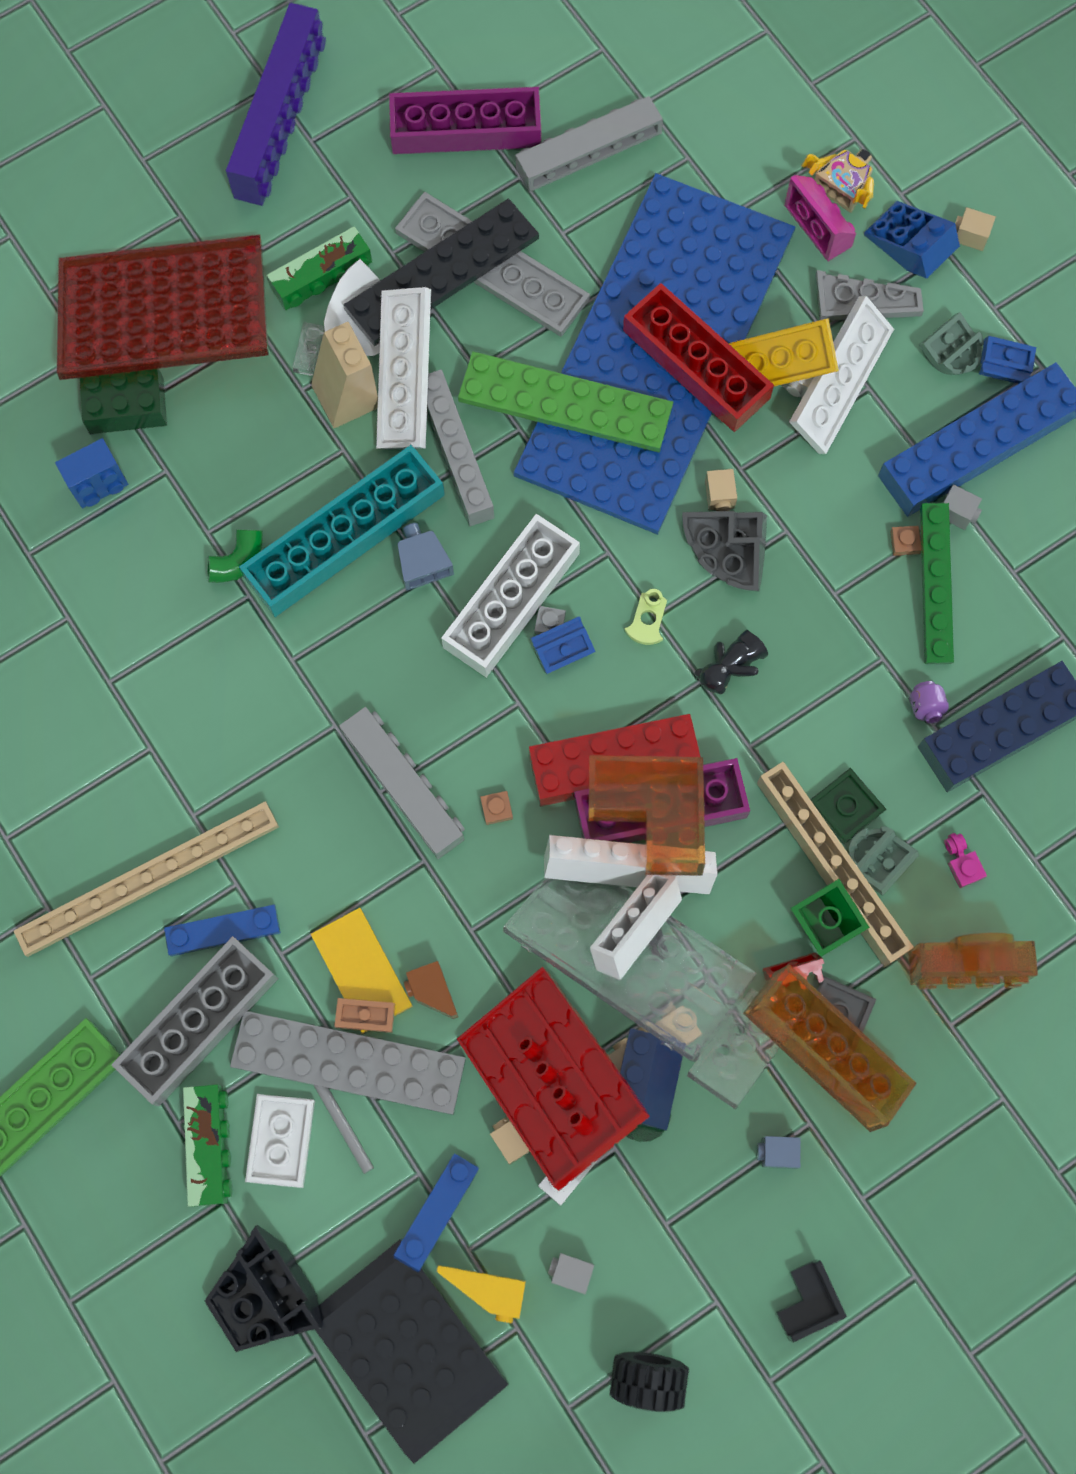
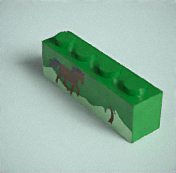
M354 226L267 274L271 290L286 311L290 308L298 307L304 300L313 295H319L327 287L338 283L346 271L359 259L368 267L372 263L371 251Z
M218 1084L183 1088L188 1207L228 1204V1197H232L231 1179H227V1167L231 1166V1154L229 1149L226 1150L225 1138H229L230 1127L229 1121L224 1120V1109L228 1108V1093L223 1091V1086Z

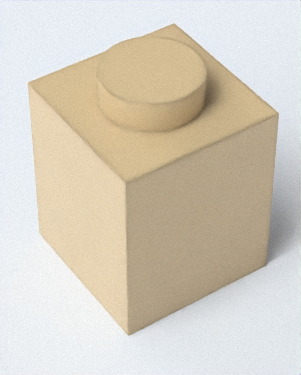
M966 207L963 217L958 216L955 222L959 244L983 251L996 216Z
M734 470L707 471L705 486L708 510L729 511L735 508L737 492Z

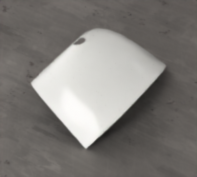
M359 259L339 280L327 308L324 328L325 331H328L345 322H349L366 356H374L380 353V343L375 347L346 313L343 305L381 281Z

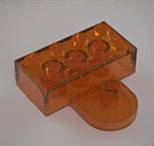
M1008 933L968 934L955 937L949 942L919 943L908 952L911 985H919L921 990L936 989L937 986L947 984L948 989H963L965 985L976 984L978 989L993 988V985L1004 983V988L1022 987V984H1028L1030 979L1038 976L1035 941H1014V935Z

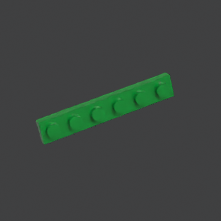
M922 503L920 505L925 664L954 663L949 503Z

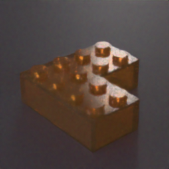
M589 755L588 821L645 822V875L703 876L705 867L703 757Z

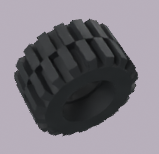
M644 1352L617 1354L614 1356L609 1395L621 1404L642 1410L672 1412L683 1409L685 1406L689 1368L679 1360L658 1354Z

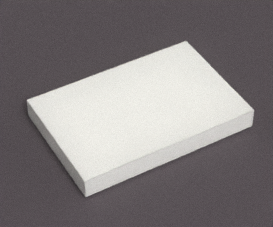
M257 1094L245 1182L304 1188L315 1100Z

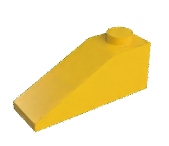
M438 1266L437 1272L487 1312L496 1314L495 1320L513 1323V1318H520L526 1281L447 1266Z

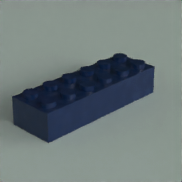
M1060 661L925 737L918 745V749L948 793L1076 720V680L1065 663Z

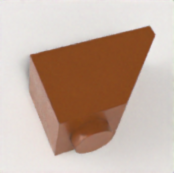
M438 961L406 972L408 980L404 981V986L409 998L414 996L417 1003L452 1019L458 1018Z

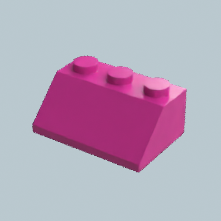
M797 175L791 177L784 206L827 262L850 249L856 236L855 228L844 219L837 204L832 203L826 196L823 186L817 184L812 177Z

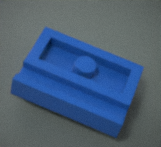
M987 336L984 338L981 356L982 366L979 375L1020 384L1030 378L1033 372L1036 347Z
M580 616L530 638L545 674L596 652Z

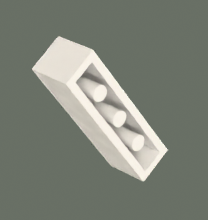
M652 869L590 947L597 971L619 980L622 979L682 901L677 877L656 869Z

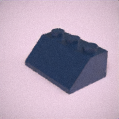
M630 1028L620 1074L627 1081L650 1115L640 1125L667 1131L685 1044L661 1035Z

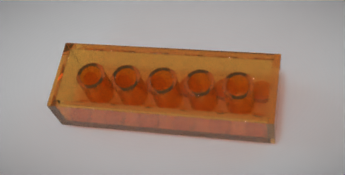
M790 964L773 973L743 1012L749 1020L870 1132L889 1125L917 1084Z

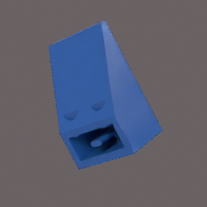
M896 201L864 232V235L903 268L926 279L960 247L954 222Z

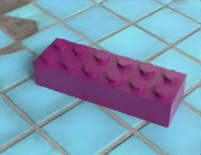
M539 87L389 93L390 138L393 154L524 149L541 144Z
M737 758L574 792V802L583 839L631 843L746 819L750 813Z

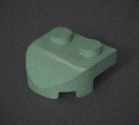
M959 312L954 314L920 343L919 346L938 371L948 375H959L974 370L980 364L984 340L980 331L974 333Z
M881 826V829L873 830L866 828L857 833L850 842L849 855L871 887L881 895H884L919 854L915 848L898 838L894 830L888 827Z

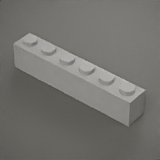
M650 96L636 99L625 107L613 109L607 115L598 119H591L586 124L577 128L568 129L564 134L555 138H548L537 146L523 149L515 155L516 170L529 192L534 191L662 134L663 118Z
M441 369L429 373L427 414L469 526L494 519V506L443 371Z
M364 707L339 725L341 732L435 857L440 859L464 841L462 832L465 829L456 817L451 819L446 813V810L449 808L439 795L435 798L429 789L432 788V785L423 774L418 776L413 768L416 764L407 753L401 754L397 748L400 743L391 732L385 733L381 727L384 722L375 711L370 713Z

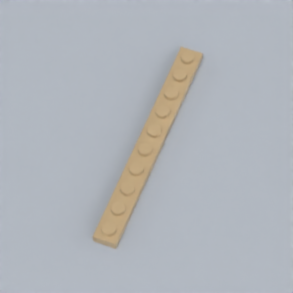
M265 801L14 930L15 936L24 955L29 957L279 828Z

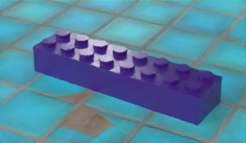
M291 2L288 5L226 168L234 199L263 206L265 198L271 194L273 176L278 175L280 168L279 160L281 155L286 153L288 136L293 134L295 129V117L302 110L304 93H308L310 89L311 74L316 72L320 51L323 52L325 48L326 37L322 33L323 22L320 21L318 9Z

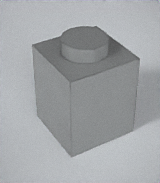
M953 484L944 503H949L950 523L963 530L967 528L970 522L975 524L982 511L978 508L982 498Z
M560 1253L559 1259L553 1257L548 1275L553 1276L551 1283L586 1294L594 1264Z

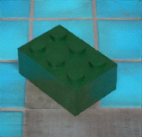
M158 365L79 374L82 422L89 434L167 426L164 378Z

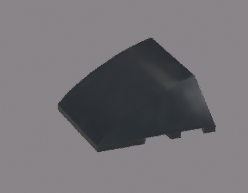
M259 1225L253 1228L244 1246L236 1253V1257L229 1268L224 1271L204 1300L235 1352L322 1327L316 1292L286 1245Z

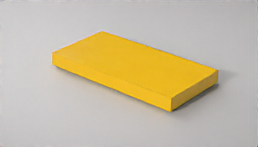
M829 319L728 343L772 382L774 387L839 371Z
M361 908L311 933L344 999L395 1003L394 1017L413 1007ZM361 1030L362 1034L368 1032L366 1030Z

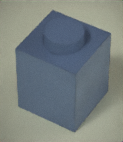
M762 1137V1143L757 1144V1160L762 1161V1167L800 1168V1138Z

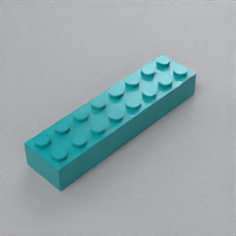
M409 445L239 566L241 573L273 616L277 617L445 496L443 482L416 449Z

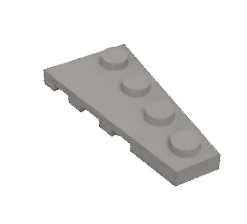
M816 271L820 320H846L859 296H867L885 318L922 316L924 312L921 288L894 283L884 285L874 283V280L864 278L861 281L849 279L848 275L838 274V276L827 275L825 271Z

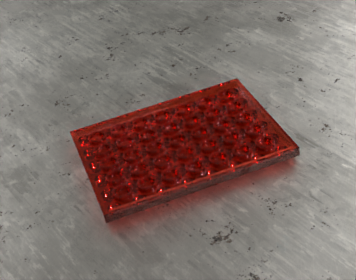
M260 235L59 258L57 375L59 380L269 355L263 251Z

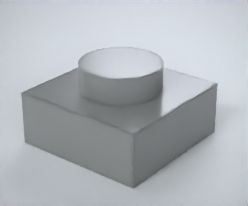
M539 606L534 634L539 635L563 624L566 611Z

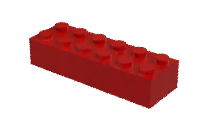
M662 283L624 316L623 331L733 432H736L771 399L774 384Z
M690 714L529 746V757L540 807L574 800L575 791L702 765Z

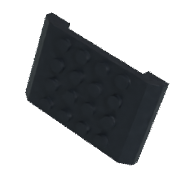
M400 1239L319 1304L322 1327L315 1329V1331L403 1453L415 1464L507 1387L509 1383L493 1361L489 1359L424 1270L421 1268L418 1273L393 1258L402 1242V1239Z

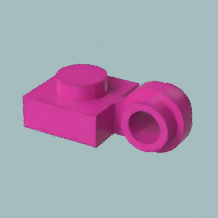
M961 833L948 835V838L944 840L945 847L950 855L955 854L957 859L950 861L948 865L959 888L987 877L976 852L964 854V849H967V843Z

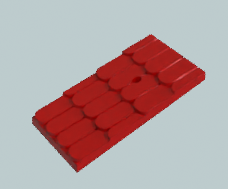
M541 967L457 1038V1041L552 1186L558 1191L592 1165V1162L598 1160L615 1146V1143H618L632 1132L638 1124H641L650 1117L627 1081L621 1076L576 1009L571 1005L559 985L544 967Z

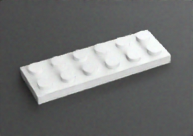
M426 287L383 290L381 294L377 449H405L409 445H412L415 449L426 448L431 289Z
M867 296L858 297L833 342L839 371L814 377L789 421L818 454H826L894 331V328Z

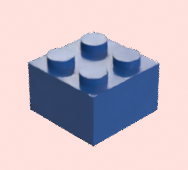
M103 438L55 462L69 490L82 509L96 505L100 499L110 494H117L125 486L129 485Z

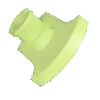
M650 589L646 593H641L634 621L629 627L624 628L626 634L637 643L652 645L663 641L659 628L667 600L659 590ZM650 598H656L657 601H656V602H652V601H650L649 599H650ZM643 613H653L656 621L651 625L644 624L641 621Z

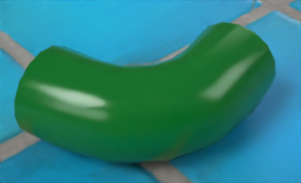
M236 530V545L232 553L226 556H208V582L224 583L243 577L239 566L261 551L263 531Z

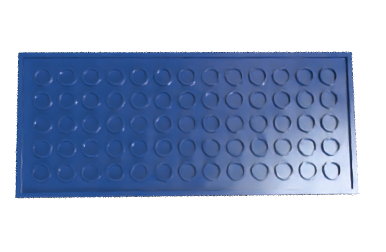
M656 173L561 374L673 401L660 453L537 422L514 470V477L658 535L712 416V412L623 331L624 316L662 283L727 343L746 339L796 226Z

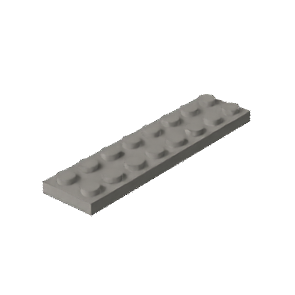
M424 192L397 225L395 231L397 235L426 252L472 221ZM521 251L474 281L475 284L562 337L590 300L589 293Z
M246 1011L242 1017L230 1067L454 1115L466 1058Z

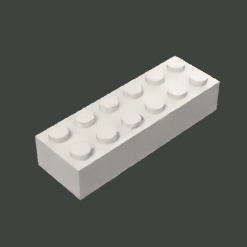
M535 514L442 636L443 648L487 678L539 609V606L542 605L578 557L580 542L538 514Z

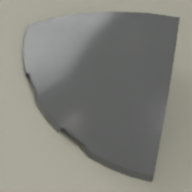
M735 511L682 512L687 542L692 547L698 557L697 561L711 575L716 576L730 586L749 591H760L765 556L767 515L763 512L736 513Z

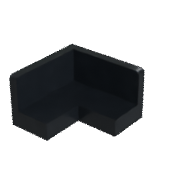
M813 1260L790 1271L802 1300L776 1312L789 1341L794 1343L847 1318L821 1260Z

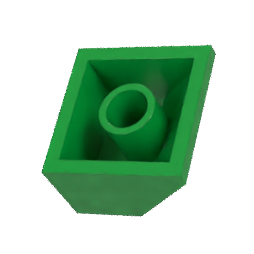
M840 879L791 907V910L820 957L870 928Z

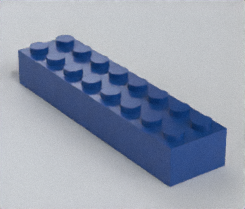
M1056 362L883 463L878 477L905 515L909 517L920 510L922 503H933L948 494L953 484L960 487L1075 419L1076 387Z

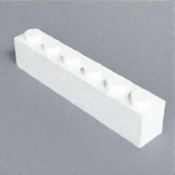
M550 835L544 854V878L638 887L652 869H656L677 877L680 892L710 895L717 876L716 852Z

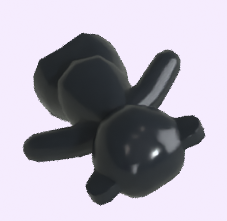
M745 630L729 646L726 652L724 644L720 641L717 642L714 646L716 662L697 669L695 675L700 679V683L705 689L721 695L725 692L731 675L746 677L758 674V668L750 665L758 659H765L768 656L767 648L759 637L749 630Z

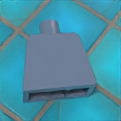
M411 523L403 528L406 539L399 541L397 544L407 591L454 575L452 562L433 531L421 533L418 523Z

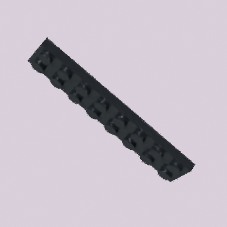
M508 198L343 304L344 310L375 347L380 343L381 294L383 290L431 289V310L537 241L539 233Z

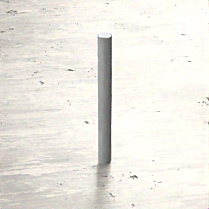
M314 1085L363 1173L369 1172L374 1167L329 1088Z

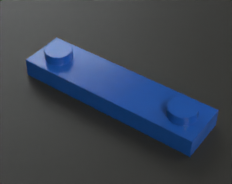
M275 905L164 928L169 956L223 946L232 936L239 942L281 933Z
M454 1153L393 1258L419 1273L479 1170L478 1167Z

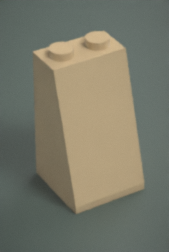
M349 322L324 332L311 383L333 429L378 409V395L372 366Z

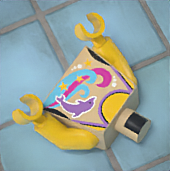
M861 149L856 155L847 150H842L838 155L832 154L823 158L808 154L801 165L810 169V175L816 172L814 180L817 184L823 186L826 196L850 213L854 210L857 202L863 205L862 208L866 209L868 202L873 198L874 180L871 177L873 169L868 165L872 156L865 149Z

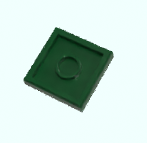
M851 767L810 799L843 845L886 811L884 805Z

